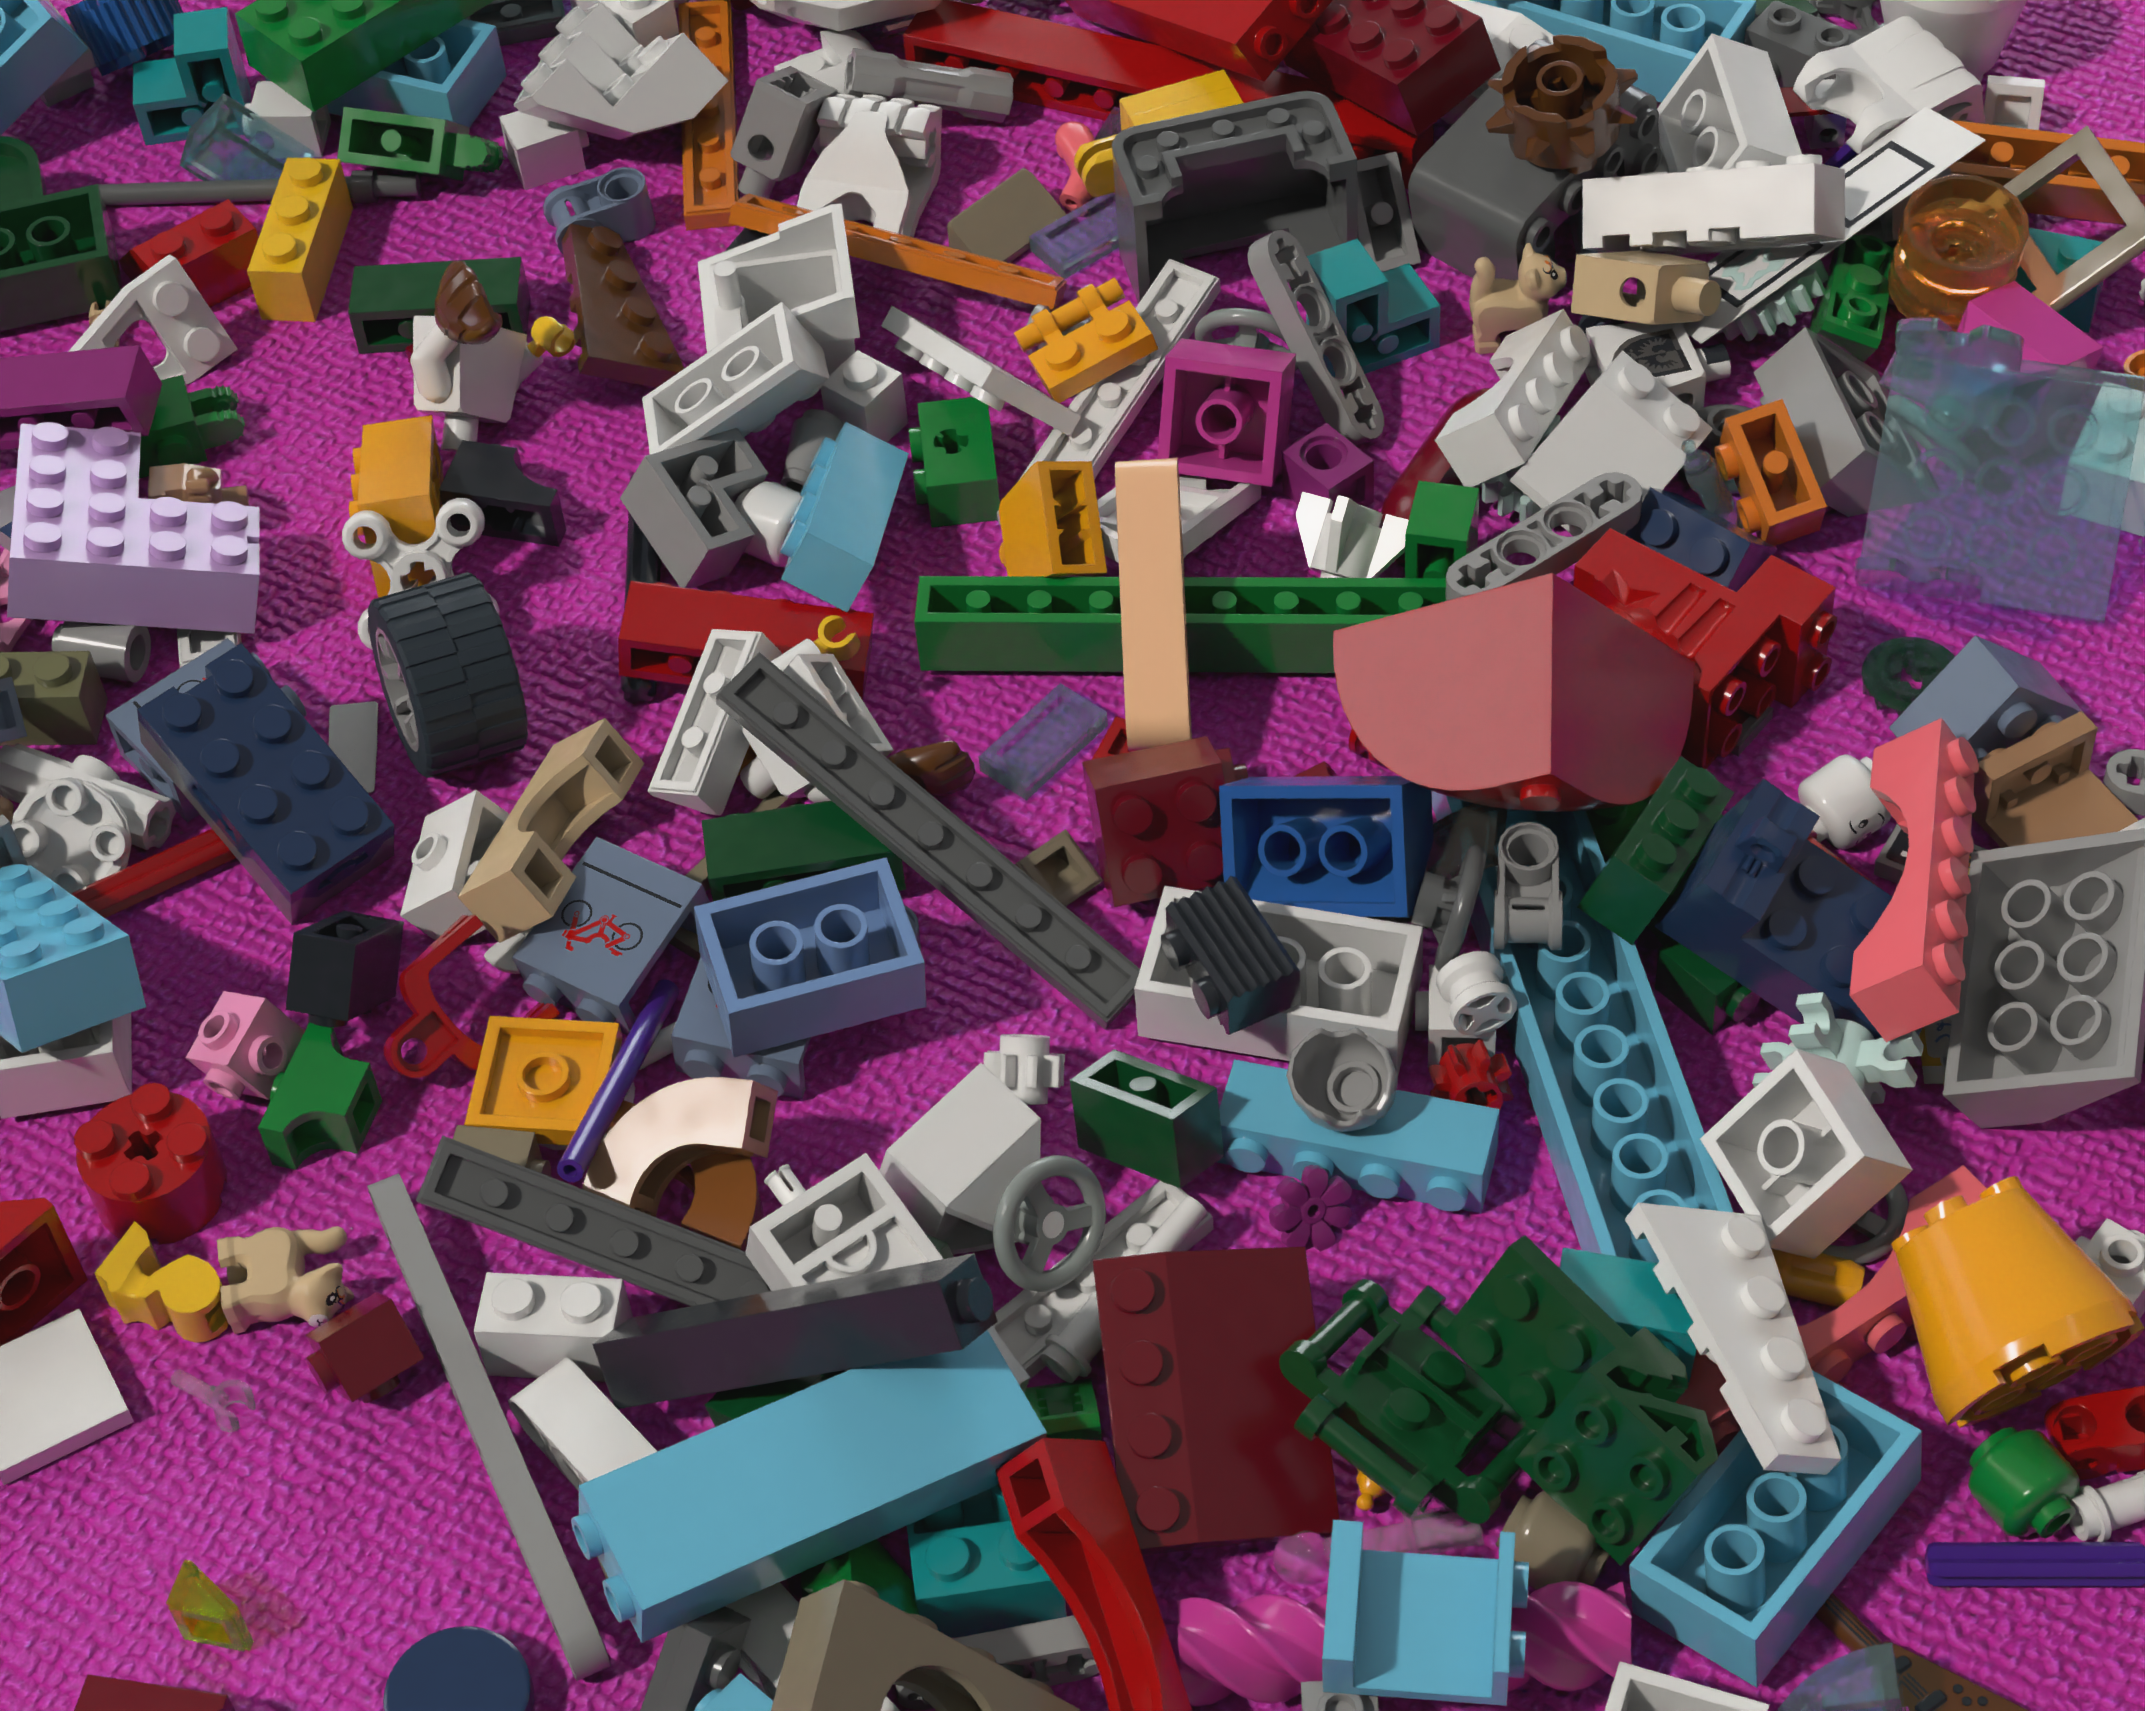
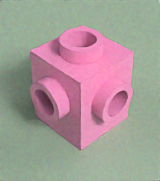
M223 991L211 1014L202 1022L198 1031V1037L185 1058L206 1074L203 1082L208 1088L226 1098L238 1100L241 1094L269 1099L275 1077L278 1073L286 1071L305 1030L266 998Z

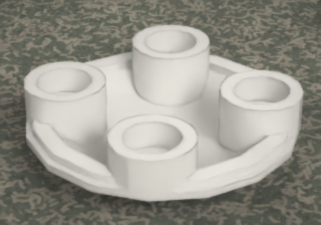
M72 777L46 781L27 793L14 812L11 826L28 866H33L69 893L125 869L128 865L132 839L127 817L115 798L93 782Z

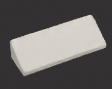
M711 630L647 792L652 796L706 814L721 815L723 813L750 744L742 732L743 726L716 705V695L759 652L770 661L782 655V652L763 632Z

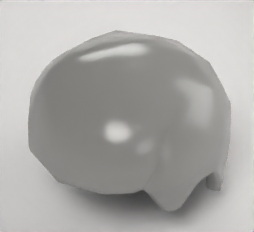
M1319 1028L1310 1032L1293 1049L1286 1074L1293 1098L1308 1118L1328 1130L1339 1132L1367 1128L1383 1118L1394 1104L1398 1084V1075L1388 1049L1370 1035L1366 1036L1365 1032L1358 1028L1335 1032Z

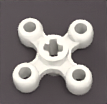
M467 498L449 500L440 508L436 516V528L433 535L425 542L408 544L395 536L389 522L383 515L375 511L363 510L355 513L346 521L342 530V542L345 549L352 556L360 560H372L380 564L387 571L390 578V591L388 593L390 595L418 587V579L410 581L407 576L416 562H424L425 571L434 570L435 576L432 577L429 583L453 577L452 560L455 554L461 548L472 545L480 538L485 526V517L482 509L472 500ZM454 514L465 515L470 521V529L464 532L454 529L450 522V516ZM368 526L372 528L377 536L376 543L366 544L362 542L357 535L358 527ZM490 595L493 601V605L499 615L500 609L498 607L497 601ZM367 608L361 614L358 621L357 632L361 642L367 648L373 650L370 641Z

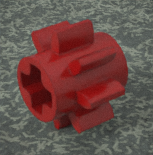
M1478 1040L1475 1044L1462 1043L1455 1046L1452 1044L1447 1046L1448 1050L1441 1057L1439 1065H1430L1428 1068L1434 1088L1430 1091L1433 1097L1499 1110L1502 1107L1503 1101H1512L1514 1098L1507 1080L1512 1075L1504 1053L1489 1057L1483 1040Z

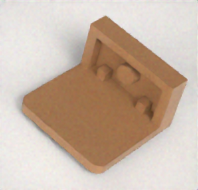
M2082 711L2058 723L2049 722L2041 726L2032 736L2007 749L1998 748L1991 751L1979 762V771L1975 773L1974 797L1976 800V811L1972 813V817L2001 848L2118 832L2139 821L2089 770L2098 727Z

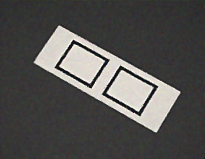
M1924 107L1841 167L1845 169V240L1772 247L1770 252L1776 258L1786 257L1784 265L1779 271L1769 272L1754 282L1752 288L1745 290H1734L1737 283L1731 277L1722 278V274L1728 264L1740 262L1751 255L1755 249L1720 253L1707 263L1710 268L1709 280L1716 281L1721 289L1719 307L1713 315L1704 316L1701 321L1682 323L1686 333L1700 344L1704 343L1986 140L1930 108ZM1765 249L1760 250L1758 256L1750 264L1742 265L1739 268L1738 273H1745V281L1742 286H1746L1749 279L1757 271L1764 270L1769 266L1770 262H1762L1764 257L1762 255Z

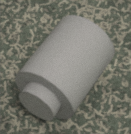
M64 621L54 631L52 651H90L100 678L137 682L142 678L149 663L151 638L146 626Z

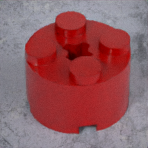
M148 1083L138 1087L133 1094L119 1098L101 1109L90 1121L81 1125L74 1135L78 1171L101 1222L115 1237L121 1239L135 1221L147 1232L149 1239L156 1238L159 1245L175 1243L201 1230L217 1214L223 1202L220 1195L224 1182L227 1183V1169L208 1120L200 1107L193 1101L180 1094L170 1092L165 1085Z

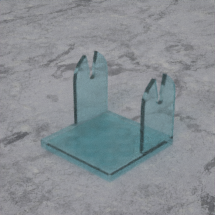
M1906 318L1899 320L1895 332L1896 356L1861 557L1856 558L1854 567L1856 585L2104 623L2145 393V377L2023 360L2025 339L2021 335L1985 324L1971 330L1969 334L1952 331V328L1940 318Z

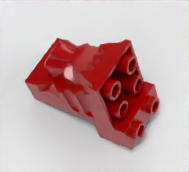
M1611 528L1575 564L1574 586L1694 662L1691 717L1681 755L1696 767L1706 770L1718 756H1728L1740 738L1742 724L1750 715L1758 719L1771 706L1773 700L1792 709L1808 689L1816 691L1823 684L1830 671L1832 659L1827 656L1829 640L1837 625V616L1833 615L1836 587L1773 555L1769 556L1737 592Z

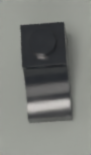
M462 440L439 488L442 505L455 498H467L474 501L482 509L485 517V526L481 534L483 536L559 547L566 532V525L558 490L539 485L523 475L517 448ZM454 514L450 516V522L454 529L463 532L470 529V521L465 515Z

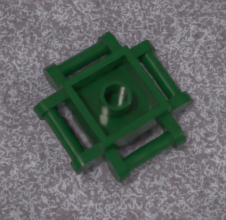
M1368 1279L1358 1280L1343 1295V1306L1308 1340L1295 1341L1280 1356L1279 1366L1283 1376L1312 1400L1297 1419L1294 1429L1310 1441L1318 1437L1393 1496L1395 1500L1392 1506L1408 1519H1412L1419 1511L1423 1513L1437 1498L1464 1520L1473 1524L1485 1523L1499 1508L1501 1503L1500 1495L1523 1471L1514 1460L1537 1432L1474 1370L1423 1332L1427 1327L1440 1337L1456 1316L1453 1311L1444 1305L1446 1301L1445 1296L1428 1285L1401 1315L1389 1305L1388 1296L1379 1284ZM1362 1328L1374 1339L1360 1352L1355 1362L1339 1376L1327 1367V1360L1357 1330ZM1496 1433L1509 1442L1479 1475L1467 1476L1462 1472Z

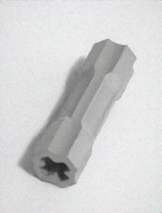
M853 48L847 58L844 72V94L854 95L858 98H862L863 95H880L886 97L887 101H891V98H905L915 101V105L931 104L939 106L943 110L956 111L964 117L1003 123L1005 117L1010 113L1013 100L1014 79L1010 73L977 67L958 69L902 60L889 53Z

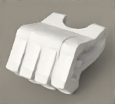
M1908 15L1901 16L1850 45L1817 53L1807 61L1793 87V91L1810 109H1824L1848 118L1856 124L1854 134L1846 141V144L1858 155L1924 107L1930 108L1949 120L1984 124L1986 118L1982 97L1983 86L1978 79L1967 71L1961 60L1951 51L1947 50L1936 36L1927 30H1923L1920 24ZM1836 74V79H1825Z
M835 94L833 97H826L817 117V122L820 126V146L824 148L805 178L797 206L815 211L828 205L842 203L843 216L846 220H866L873 223V227L913 237L919 218L940 175L942 108L931 104H921L915 107V101L891 98V101H887L886 97L880 95H863L862 98H858L850 94Z

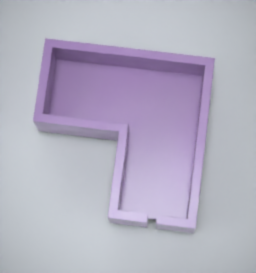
M44 422L37 425L21 423L9 557L7 617L255 633L260 575V507L243 506L231 501L214 504L181 501L173 497L157 499L138 498L141 433L126 432L115 427L87 429L64 427L53 422Z

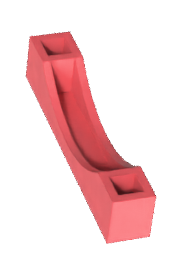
M1942 718L1878 746L1873 751L1870 788L1904 833L1908 834L1909 848L1904 872L1891 901L1873 929L1854 951L1849 995L1886 1042L1959 1013L1961 981L1966 976L1963 963L1964 937L1968 935V924L1965 918L1967 895L1971 892L1968 870L1969 855L1974 850L1971 824L1972 813L1976 811L1974 779L1975 773L1979 771V763L1970 743L1964 737L1956 738Z
M1964 1165L1910 1199L1904 1228L1900 1236L1915 1228L1928 1225L1924 1214L1934 1206L1959 1195H1962L1967 1205L1981 1200L1979 1195L1987 1188ZM1892 1250L1888 1260L1864 1288L1839 1308L1798 1327L1813 1371L1838 1383L1848 1373L1854 1362L1871 1351L1880 1354L1889 1350L1903 1337L1907 1328L1914 1324L1894 1250ZM1697 1350L1688 1383L1689 1387L1676 1403L1706 1411L1719 1456L1741 1428L1719 1390L1726 1380L1718 1365L1709 1359L1707 1355H1700Z

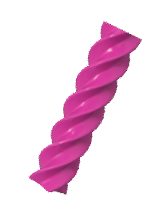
M1562 1581L1552 1583L1530 1593L1527 1598V1608L1512 1607L1511 1631L1526 1632L1524 1678L1508 1677V1692L1524 1685L1532 1678L1556 1690L1575 1691L1585 1689L1600 1681L1607 1674L1615 1678L1620 1661L1632 1665L1631 1611L1626 1603L1623 1581L1604 1591L1581 1582ZM1263 1594L1250 1597L1232 1609L1207 1598L1190 1597L1177 1600L1180 1674L1191 1707L1214 1704L1233 1692L1257 1703L1274 1704L1285 1702L1301 1694V1682L1323 1681L1322 1654L1327 1594L1310 1601L1307 1605L1282 1595Z

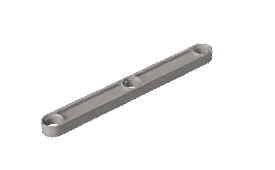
M398 1173L368 1185L367 1188L383 1230L576 1681L611 1667L597 1627L400 1174Z

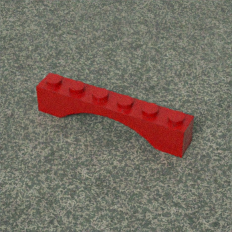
M1059 1438L1040 1439L995 1471L1016 1538L1043 1567L1063 1595L1088 1641L1102 1678L1109 1711H1192L1106 1442Z

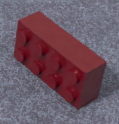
M1333 0L1284 58L1286 66L1416 136L1422 134L1501 70L1482 17L1448 0Z

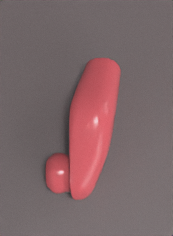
M1070 121L1061 125L1055 135L1057 153L1065 160L1070 171V177L1059 197V201L1066 209L1081 213L1093 196L1087 191L1082 179L1079 177L1074 166V159L1079 147L1084 143L1095 141V138L1085 124Z

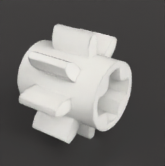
M1001 1034L1000 1050L984 1052L983 1065L1025 1104H1047L1048 1087L1061 1088V1086H1064L1065 1054L1049 1053L1050 1036Z

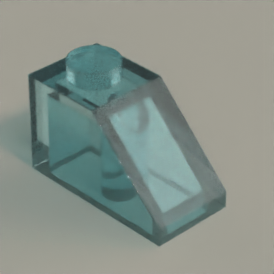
M223 93L189 129L179 166L203 181L280 178L287 157L313 158L315 151Z

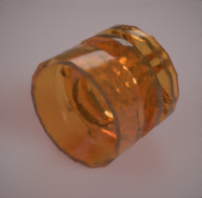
M1951 174L1929 180L1913 192L1903 212L1898 232V243L1894 249L1893 261L1888 272L1889 294L1898 311L1915 325L1938 334H1956L1970 300L2012 281H2016L2017 269L2022 261L2029 237L2028 215L2019 199L2001 184L1977 175Z

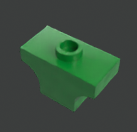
M308 1023L286 1071L278 1073L273 1081L270 1092V1104L258 1126L272 1165L297 1170L307 1157L327 1149H337L358 1154L382 1103L370 1063L344 1057L334 1027Z

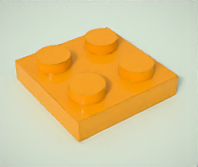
M489 1016L464 1126L535 1132L538 1144L569 1145L621 1049L623 1037L620 1024L612 1022Z

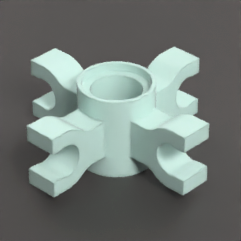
M1824 992L1798 995L1796 1006L1803 1015L1804 1024L1791 1025L1788 1034L1795 1047L1783 1042L1762 1043L1760 1055L1770 1070H1774L1795 1049L1844 1063L1870 1104L1884 1103L1886 1093L1879 1082L1886 1083L1895 1088L1915 1087L1917 1075L1909 1061L1902 1058L1922 1056L1924 1048L1916 1031L1886 1042L1882 1037L1874 1040L1871 1032L1856 1022L1846 1019H1835L1831 1003ZM1771 1072L1755 1073L1752 1082L1754 1087Z

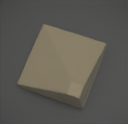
M1066 829L1015 864L1065 907L1103 881Z

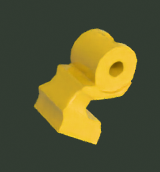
M135 1221L94 1272L109 1306L119 1312L125 1324L139 1321L149 1324L155 1330H160L169 1322H172L179 1336L195 1343L206 1342L218 1337L229 1325L222 1309L220 1290L222 1283L216 1270L208 1262L188 1254L161 1268L147 1232Z

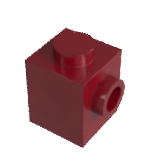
M378 1292L305 1335L314 1351L305 1360L319 1386L326 1394L336 1389L340 1396L351 1402L361 1397L364 1403H369L388 1394L400 1384L401 1381L397 1376L398 1374L425 1359L393 1300Z

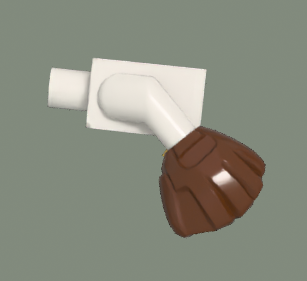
M455 260L449 264L440 281L435 299V316H414L413 353L410 359L414 374V405L417 411L444 417L441 450L457 452L462 440L477 442L479 422L506 423L511 418L515 394L521 382L543 363L541 356L546 350L554 357H562L568 354L575 346L574 332L565 324H560L553 317L548 316L540 317L534 322L531 329L533 340L530 343L526 342V334L501 328L503 318L500 314L493 311L482 284L478 282L474 270L468 267L465 261Z
M830 615L820 623L818 639L813 642L810 639H805L771 662L886 757L894 751L837 661L848 660L853 657L859 650L860 640L856 633H851L840 642H831L832 637L844 630L846 624L842 617ZM743 727L742 732L757 755L740 772L741 780L750 793L758 798L765 799L778 789L780 794L786 798L807 797L813 803L831 801ZM951 740L905 749L886 757L933 797L952 794L966 789L976 773L969 753L961 751L959 745Z

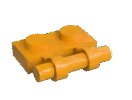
M1115 277L1096 288L1092 283L1076 291L1078 296L1076 299L1050 313L1046 308L1031 316L1032 323L1013 333L1024 353L1042 343L1045 344L1043 348L1028 355V358L1050 396L1058 403L1065 401L1159 349L1152 332L1130 300L1110 311L1107 309L1109 306L1125 298L1124 292ZM1087 318L1091 320L1064 336L1061 334Z

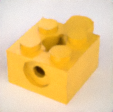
M1223 69L1119 99L1121 131L1137 125L1242 104L1243 101ZM1116 135L1084 143L1075 154L1074 166L1082 179L1085 188L1093 197H1100L1115 192L1112 142Z

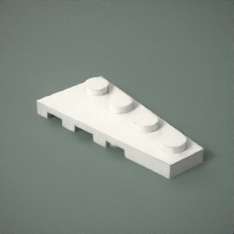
M1638 1202L1627 1215L1625 1221L1636 1240L1647 1238L1659 1259L1653 1271L1667 1295L1677 1293L1694 1323L1687 1332L1699 1354L1707 1355L1709 1359L1718 1365L1726 1382L1719 1390L1763 1469L1768 1471L1827 1475L1841 1460V1456L1761 1216Z

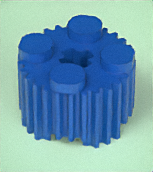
M83 0L64 9L75 32L91 50L95 65L101 76L145 58L146 55H151L174 45V14L184 13L178 0Z

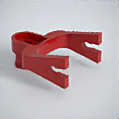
M462 915L400 974L399 988L404 1001L413 1012V1015L397 1028L384 1044V1057L389 1066L399 1075L411 1078L425 1077L434 1072L450 1056L462 1066L477 1071L482 1045L466 1036L448 1018L438 1004L429 982V972L484 925L476 915H470L469 917L468 915ZM537 1003L524 1018L554 1019L560 1012L553 1003ZM412 1039L418 1041L416 1044L417 1055L414 1060L407 1063L402 1058L401 1048L405 1041Z

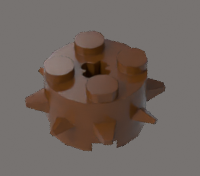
M1556 35L1552 36L1553 44L1540 46L1535 44L1529 46V53H1527L1526 46L1519 49L1506 64L1502 78L1488 80L1487 85L1503 95L1504 106L1485 125L1489 133L1508 134L1509 145L1516 158L1527 160L1539 167L1566 169L1572 174H1580L1593 169L1597 164V158L1603 156L1616 142L1621 124L1636 123L1637 117L1621 107L1620 96L1638 80V74L1635 69L1615 68L1607 59L1606 49L1592 40L1582 36Z

